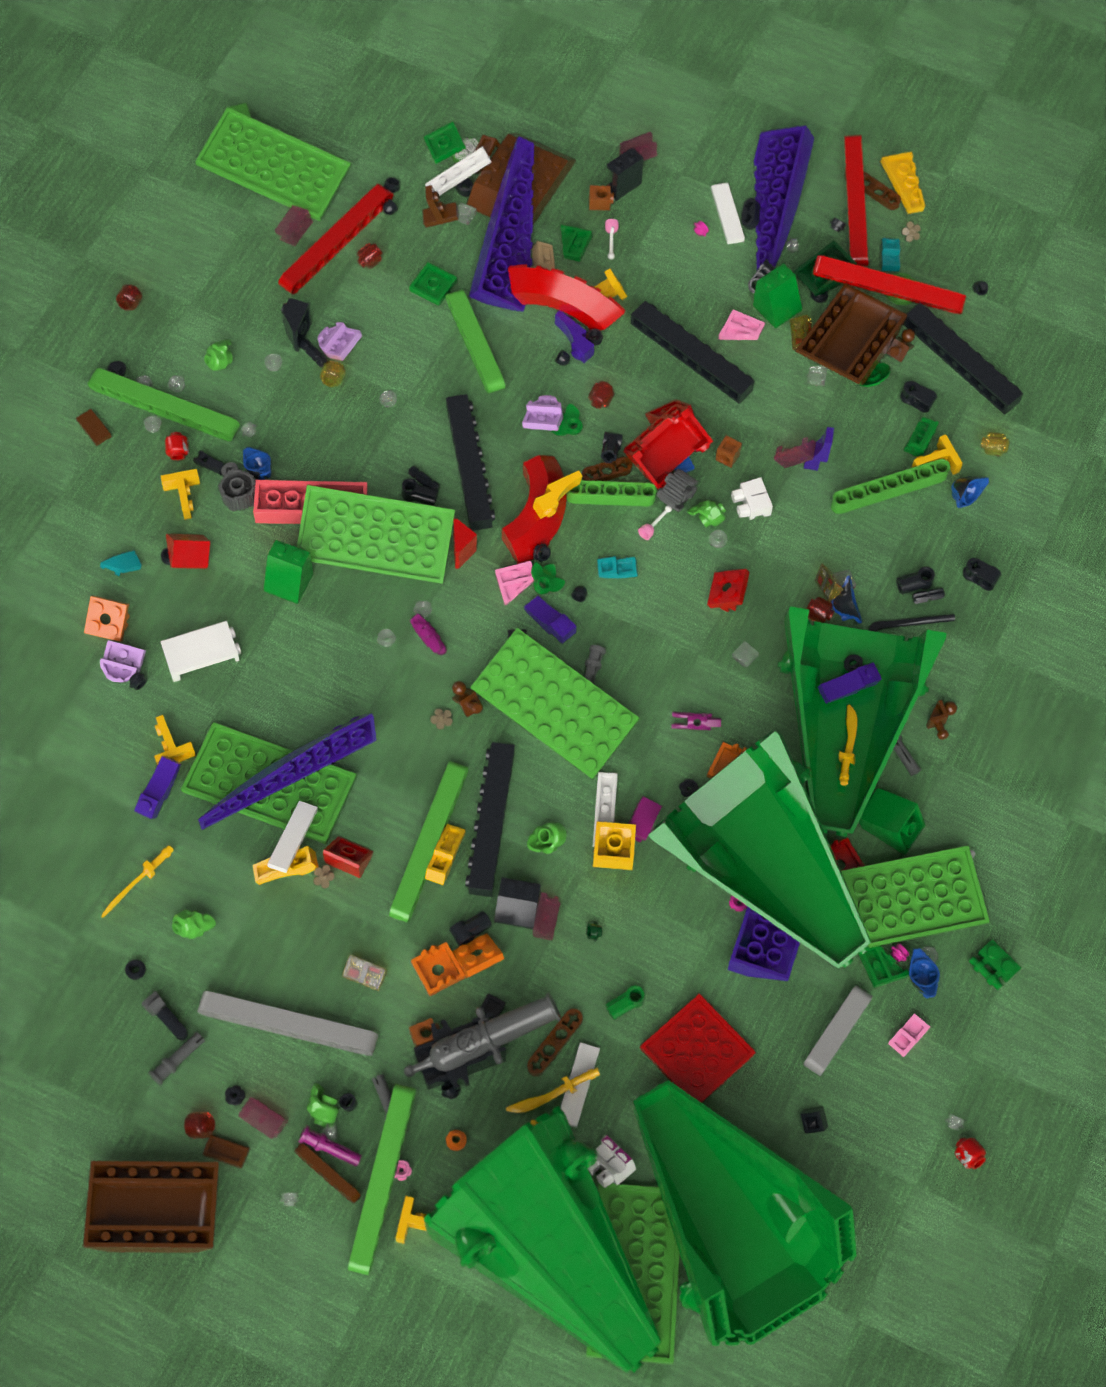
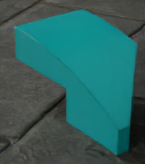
M135 551L114 556L100 563L101 569L107 568L114 571L117 576H120L121 573L140 570L142 566Z

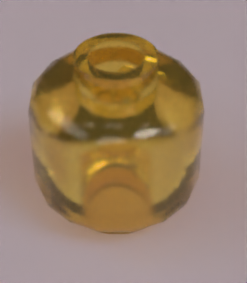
M327 361L320 372V380L327 387H338L346 374L344 366L337 361Z
M989 432L986 437L982 438L981 448H984L986 455L1001 457L1008 451L1009 439L1003 433Z

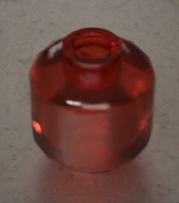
M367 243L357 252L359 258L357 262L363 269L365 267L373 269L382 261L381 255L383 253L375 243Z
M131 284L124 285L116 296L119 307L127 311L135 310L142 300V293L139 288Z
M604 381L595 383L588 395V399L592 402L591 405L597 409L608 407L615 394L612 389L613 386Z
M819 596L815 599L811 598L807 609H809L808 618L821 623H825L826 620L830 621L835 612L831 610L833 604Z
M207 1111L190 1112L184 1121L185 1133L192 1139L210 1137L216 1126L213 1116Z

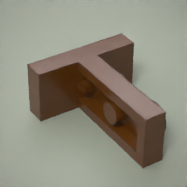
M432 185L425 186L426 201L430 208L423 209L424 226L431 227L459 220L456 202L444 205L443 201H440L438 191H435Z

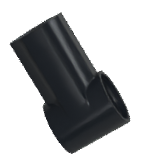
M604 433L601 458L605 463L616 461L618 451L621 450L623 434Z
M411 478L403 481L401 496L405 501L412 502L415 500L430 506L435 505L439 493L438 490L420 485Z
M922 567L918 572L897 578L896 583L899 593L903 595L918 589H930L935 576L934 570L930 567Z
M481 911L466 921L461 920L455 923L449 931L458 945L461 946L473 941L475 936L492 927V923L488 915Z

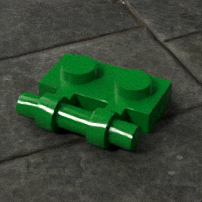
M993 939L978 952L977 955L982 959L981 961L975 956L968 961L974 967L973 970L976 973L979 972L987 980L986 982L997 991L1003 986L998 980L999 978L1007 983L1021 970V967ZM988 965L995 973L992 974L985 966Z

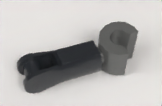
M199 451L198 457L193 459L197 465L219 475L223 474L224 477L228 470L231 471L232 468L234 470L238 469L237 464L234 462L225 464L203 451Z
M156 991L141 1003L144 1009L152 1016L157 1014L159 1020L178 1040L183 1041L188 1037L187 1029L166 1007L167 1005Z

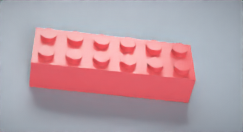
M256 480L253 510L255 523L301 524L307 485L368 495L367 482Z

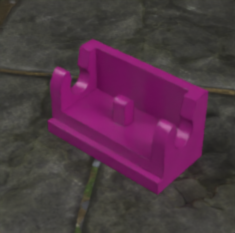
M644 796L639 800L628 824L636 825L635 841L640 843L642 840L645 841L662 808L661 805Z

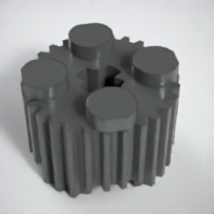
M232 468L231 471L228 470L225 477L223 476V479L218 484L225 506H228V509L233 512L238 509L241 511V509L245 510V508L253 507L256 485L254 476L237 468L235 470Z
M678 468L674 474L670 472L667 475L665 487L658 491L657 497L672 509L680 512L685 507L682 504L689 498L692 499L696 493L697 487L695 485L698 484V481Z

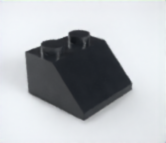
M289 297L287 303H284L282 306L281 314H283L285 332L295 351L299 352L301 348L300 343L306 338L312 325L309 303Z
M502 877L494 922L534 929L541 894V884Z

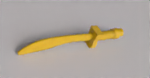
M851 705L847 706L846 726L848 739L845 753L839 751V761L842 762L839 780L843 786L848 785L850 763L855 765L856 761L855 754L852 751L856 739L858 720L856 712Z
M168 845L151 863L146 860L142 864L143 872L108 905L101 917H105L143 877L147 875L151 879L155 876L154 870L166 858L171 856L174 849Z
M598 1067L591 1068L571 1080L565 1076L561 1079L565 1083L551 1092L525 1099L505 1109L512 1113H524L544 1105L566 1091H570L573 1094L578 1091L574 1086L600 1076Z

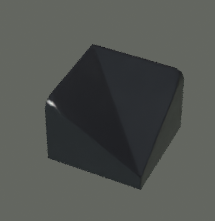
M824 1107L804 1109L800 1113L805 1134L822 1132L827 1129L828 1122Z

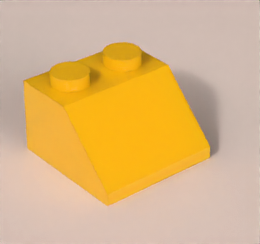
M597 821L593 867L632 870L636 825Z

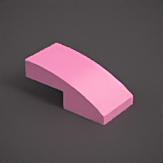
M913 1014L888 1044L905 1057L930 1029V1026L916 1014Z

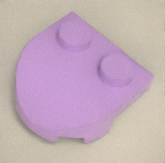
M337 322L336 326L332 328L326 327L320 332L318 336L319 346L327 357L343 361L362 337V334L359 330L346 328L343 322Z
M544 395L539 396V400L533 403L530 400L526 405L527 412L522 421L523 428L558 431L563 419L562 405L557 401V398Z
M108 640L104 657L100 660V667L107 679L113 682H128L132 675L140 673L146 650Z

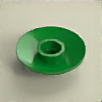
M878 363L866 382L859 386L871 387L879 385L890 375V366L886 363Z

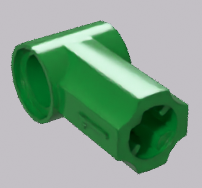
M631 986L625 993L605 1004L611 1018L616 1020L634 1008L641 1007L644 1003V990L639 986ZM637 993L641 998L638 1001H633L630 995Z

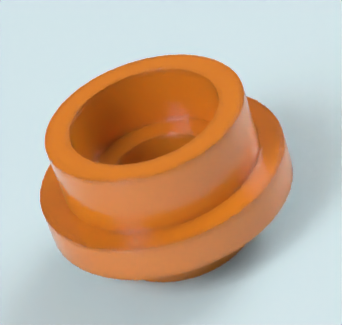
M452 1130L446 1136V1145L453 1151L462 1150L467 1143L466 1135L460 1130ZM454 1137H459L460 1141L458 1143H454L452 1139Z

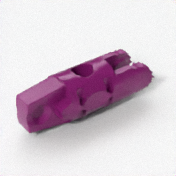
M417 613L410 622L418 636L434 653L439 655L446 654L447 649L440 639V635L422 615Z
M672 712V716L675 718H687V724L673 723L671 729L711 731V727H721L722 719L712 717L711 713ZM699 719L700 722L698 724H695L694 720Z

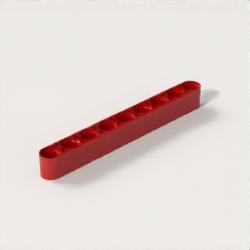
M844 136L850 257L859 266H869L862 136Z
M380 184L375 185L280 276L278 284L289 293L296 294L383 210L384 203L388 199L392 200L394 194Z
M817 256L813 275L846 283L917 304L921 303L922 305L954 314H962L966 295L826 256Z

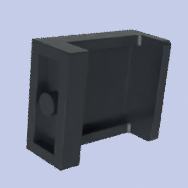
M633 147L607 164V168L613 173V181L606 186H611L610 193H614L615 201L642 184L644 157Z

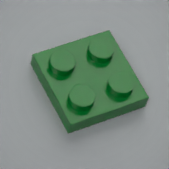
M453 121L423 137L436 164L466 149Z
M427 262L409 286V291L440 306L446 294L451 291L458 279L456 276Z

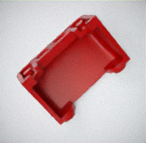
M677 404L666 411L625 447L624 453L650 483L659 489L665 487V478L694 451L705 452L709 449L713 440L687 407Z

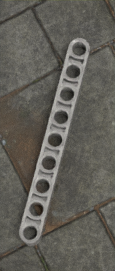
M203 991L197 1010L198 1013L204 1016L367 1056L373 1055L378 1034L373 1031L210 991Z

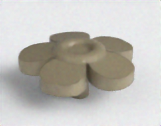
M907 222V228H903L901 231L902 235H906L905 240L907 242H911L913 239L918 240L920 234L917 232L920 231V226L918 224L914 225L913 222Z
M441 709L435 710V716L431 717V723L436 724L437 729L442 730L445 725H452L453 721L450 718L451 712L449 710L444 712Z
M328 865L315 868L314 875L318 876L313 879L315 885L321 884L322 888L329 887V881L334 879V874L329 872L330 867Z

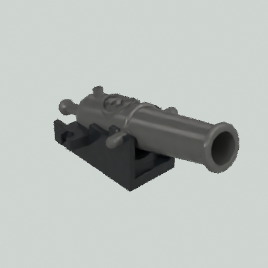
M547 992L546 997L494 1018L492 1012L485 1014L483 1008L478 1007L476 1009L477 1018L472 1019L470 1023L453 1028V1031L445 1019L441 1020L442 1029H437L435 1023L431 1024L433 1041L414 1048V1054L418 1063L407 1065L404 1069L405 1076L413 1077L415 1073L421 1071L428 1090L441 1086L450 1081L455 1090L460 1089V1086L457 1084L459 1080L465 1082V1087L469 1086L468 1075L505 1062L506 1047L503 1045L554 1020L561 1021L559 1010L552 995Z

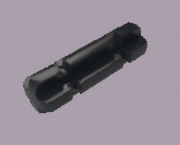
M308 339L302 340L300 347L321 368L326 366L328 360L314 345H311L312 343Z
M412 466L408 470V474L416 478L415 480L423 486L439 490L440 485L436 481H432V478L423 471H419V468L416 466Z

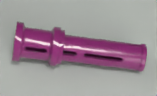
M308 1125L304 1127L298 1140L299 1143L304 1142L314 1147L316 1151L323 1150L354 1167L358 1165L362 1157L361 1154L328 1139L325 1133L322 1132L320 1134L310 1129Z

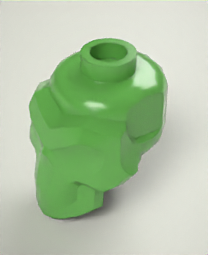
M231 340L215 342L208 347L204 361L211 370L226 369L228 364L232 363V353L228 350V346L232 344Z
M705 500L687 510L688 514L692 516L700 513L698 517L706 528L710 525L716 527L726 519L724 513L727 510L721 502L717 504L715 501Z
M558 822L537 826L533 834L529 835L527 847L531 851H542L545 854H550L566 841V829Z
M189 909L175 914L172 921L174 933L189 939L203 936L204 932L211 930L216 925L215 920L208 913L202 915L197 910L191 911Z
M314 1082L307 1104V1111L315 1119L314 1123L325 1127L327 1123L333 1124L339 1113V1108L336 1106L338 1099L323 1094L324 1089L322 1086Z

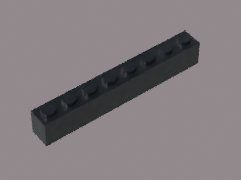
M644 301L631 314V325L738 404L753 391L755 381L750 375L740 371L736 365L725 360L721 354H717L709 345L702 343L695 335L690 334L680 324L672 321L668 315L657 310L654 305Z
M919 303L906 313L907 318L903 325L907 329H912L916 337L1004 415L1020 403L1023 395L1021 390L1014 386L1005 375L998 372L991 363H988L980 353L973 350L954 330L947 327L929 308Z
M467 394L446 397L447 414L470 529L476 531L492 528L495 513L494 509L490 510L492 498L491 494H487L486 490L489 489L488 479L484 478L483 473H486L484 462L481 463L480 458H483L481 447L477 445V442L480 441L478 431L475 432L474 430L476 419L475 416L471 415V412H473L472 401L468 400Z
M492 742L491 749L487 748L486 760H489L488 766H484L483 778H486L485 784H481L480 796H483L482 802H478L477 814H480L479 820H475L474 832H477V836L472 838L471 850H474L473 857H469L468 863L471 873L466 875L465 887H468V893L472 895L492 897L515 754V745Z

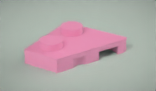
M733 310L719 334V339L758 340L765 327V322Z
M531 561L495 570L504 606L508 605L533 583Z

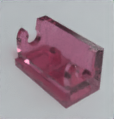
M648 132L620 143L619 156L632 147L644 157V161L657 156V143L652 141V133Z
M292 205L275 229L276 234L282 235L280 237L281 241L294 247L297 245L313 222L309 210Z
M805 437L802 440V445L791 449L786 448L784 452H782V445L778 446L774 460L784 468L814 459L816 442L810 440L807 443L808 437Z
M541 892L533 928V937L553 941L561 904L557 896L549 898L547 893Z
M253 1097L249 1098L238 1117L271 1139L277 1138L288 1123L287 1119Z

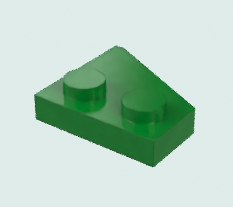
M561 224L563 256L565 259L580 262L593 236L592 231Z
M881 946L869 948L862 955L858 953L874 988L909 976V971L907 969L904 971L895 963L896 960L891 955L886 954Z

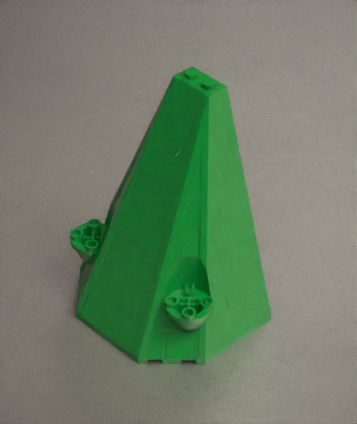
M790 606L784 620L788 649L781 661L777 662V668H780V673L791 674L802 763L803 766L811 769V777L805 782L806 792L824 833L828 834V830L836 831L835 835L847 837L848 834H853L918 696L923 697V695L929 693L926 679L946 640L947 633L927 629L919 637L908 638V641H905V636L814 621V625H811V621L808 619L809 609ZM853 654L860 656L863 660V666L874 662L882 678L881 681L874 686L860 690L856 694L825 704L818 686L849 673L844 667V661L848 656ZM852 661L850 665L854 666L856 661ZM851 705L856 712L858 720L856 739L852 751L855 754L856 761L855 765L850 763L848 785L843 786L839 780L842 762L839 761V751L845 753L848 739L846 726L847 706Z
M775 727L767 735H764L754 743L757 746L756 749L751 746L686 798L678 806L680 808L679 812L675 808L661 822L655 825L648 836L658 845L685 862L688 871L692 870L695 872L697 870L700 874L720 886L723 890L839 969L841 966L846 968L854 961L852 958L856 954L862 955L870 948L868 945L871 943V939L803 785L811 777V769L792 760L782 734Z
M669 1080L658 1084L654 1089L639 1095L633 1100L636 1120L689 1279L679 1288L681 1291L679 1300L683 1307L700 1314L707 1339L712 1346H718L721 1341H724L727 1345H739L740 1341H745L747 1345H753L823 1301L828 1295L825 1291L831 1282L836 1284L843 1275L844 1270L842 1266L848 1260L853 1261L857 1256L853 1208Z
M557 1106L551 1113H544L535 1119L536 1125L533 1126L530 1122L523 1125L456 1181L452 1186L453 1190L450 1192V1198L447 1194L444 1195L435 1205L437 1208L428 1213L423 1219L427 1234L432 1240L460 1258L459 1264L462 1267L467 1266L469 1270L475 1268L626 1374L630 1371L635 1373L643 1366L641 1361L647 1356L652 1358L660 1350L658 1346L662 1341L599 1192L588 1171L597 1162L598 1151L582 1142L576 1141L565 1113Z

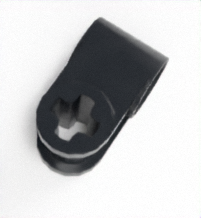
M768 259L762 263L748 283V288L752 293H755L756 289L754 280H759L776 269L768 262Z
M914 381L906 382L903 387L904 390L900 395L902 402L924 413L930 411L937 399V394L933 390Z
M971 558L963 570V576L966 580L979 585L985 590L991 591L998 582L1001 572L998 568L978 558Z

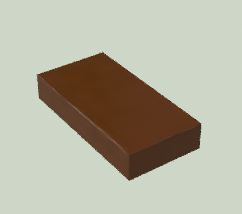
M92 409L76 417L78 424L96 446L111 438L110 432Z
M210 1134L202 1154L208 1158L242 1169L250 1148Z

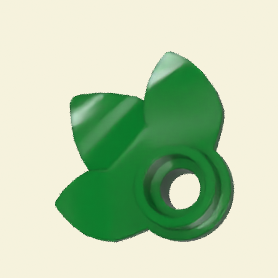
M569 403L565 413L563 412V419L558 431L553 430L551 432L557 436L579 434L583 429V424L579 419V410ZM576 425L577 428L571 429V426Z
M536 562L532 566L533 588L537 593L544 595L549 591L558 592L565 585V580L556 577L555 564H548L542 568Z

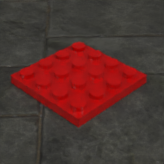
M700 994L640 1046V1050L673 1084L701 1103L756 1054L749 1044Z

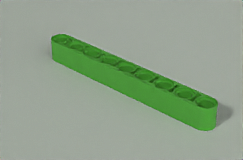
M96 368L87 383L92 390L225 441H232L240 427L239 422L231 417L101 368Z
M449 761L392 903L389 917L409 923L425 884L426 870L433 857L434 849L446 825L449 823L469 770L468 766Z
M395 1084L348 1264V1271L369 1275L371 1272L415 1099L416 1088Z

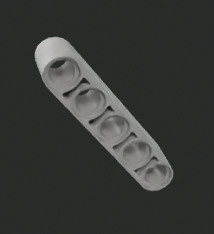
M857 985L854 986L803 1064L805 1067L821 1077L873 997L871 994Z

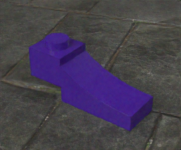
M559 310L555 314V325L570 341L572 356L585 364L594 355V344L586 339V330Z
M827 427L819 440L813 444H808L807 450H803L801 461H804V469L818 471L820 462H828L834 428Z
M539 595L524 606V610L561 644L576 633L577 626L565 614L559 613L548 605Z
M873 662L822 683L818 686V689L825 704L874 686L882 678Z
M161 756L151 780L139 797L134 809L135 812L150 819L157 818L164 800L169 796L181 763L166 756Z

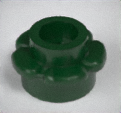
M596 921L587 924V938L597 941L602 936V927Z

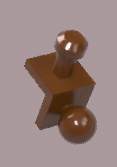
M905 329L902 332V338H894L886 354L902 363L908 351L914 347L913 344L909 343L915 338L914 331L912 329Z
M462 681L455 682L452 686V691L456 695L452 697V700L460 704L465 716L468 718L474 713H481L483 705L475 691L466 688L465 683Z
M938 700L926 725L927 729L936 727L938 739L944 740L949 736L948 731L945 730L943 725L946 724L948 715L956 713L957 705L952 701L943 704L942 700Z

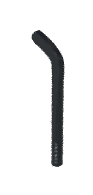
M947 614L877 621L871 624L868 631L877 632L880 629L955 621V615Z

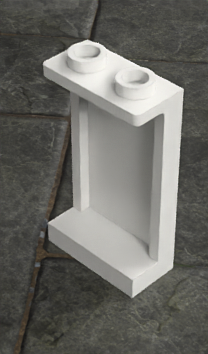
M227 621L160 641L173 682L181 680V674L232 658H235L236 662L240 661L238 654H241L238 643L234 644L235 632L233 627L228 626Z

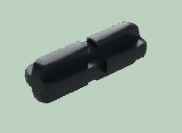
M940 587L931 589L929 592L914 593L912 599L915 604L928 602L929 599L930 601L942 599L945 593L943 588Z

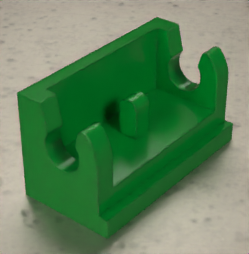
M922 417V422H918L904 451L916 457L924 456L937 431L938 421L935 422Z

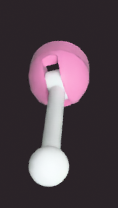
M615 219L605 221V230L607 233H610V253L608 254L610 260L615 257L613 253V234L619 228V222Z
M667 505L665 510L652 524L642 525L638 529L639 535L643 539L649 540L654 534V526L666 513L671 512L672 508Z

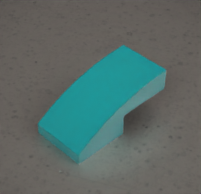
M882 238V271L899 272V239Z
M616 556L597 559L600 578L638 577L636 557L617 560Z

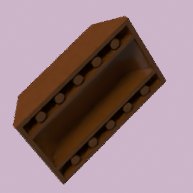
M508 133L490 159L491 163L485 166L474 182L467 207L487 217H491L517 137L520 136L534 143V165L532 166L533 198H531L534 225L575 164L576 159L521 134Z
M845 283L798 346L796 352L859 385H863L890 348L894 338L897 337L907 318V314Z
M91 1161L83 1247L106 1252L196 1253L213 1249L219 1162Z

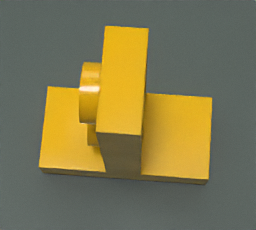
M611 269L604 272L607 279L594 286L601 289L600 293L607 298L610 296L613 298L618 295L623 300L628 297Z
M945 434L939 437L937 443L938 450L933 451L929 455L917 457L911 467L913 468L938 459H945L950 463V471L954 475L960 473L963 463Z
M197 469L161 475L164 491L178 489L184 519H191V511H194L192 500H188V495H191L189 486L200 484Z
M164 716L155 717L157 725L154 726L158 736H163L164 741L161 744L165 751L154 756L157 766L161 756H166L177 762H182L196 756L191 742L176 747Z
M405 1197L396 1234V1242L405 1244L409 1227L427 1231L423 1220L426 1215L422 1213L412 1215L413 1197Z

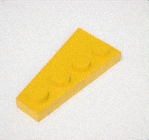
M912 152L882 157L880 162L897 194L900 196L907 213L923 211L925 203L922 191L919 189V178L915 173L916 166L912 161Z

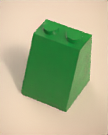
M784 263L757 281L753 307L775 329L802 311L796 275Z
M275 540L267 556L264 592L298 604L314 574L310 552Z
M877 788L875 793L871 795L859 820L862 829L903 855L907 854L926 826L918 803Z

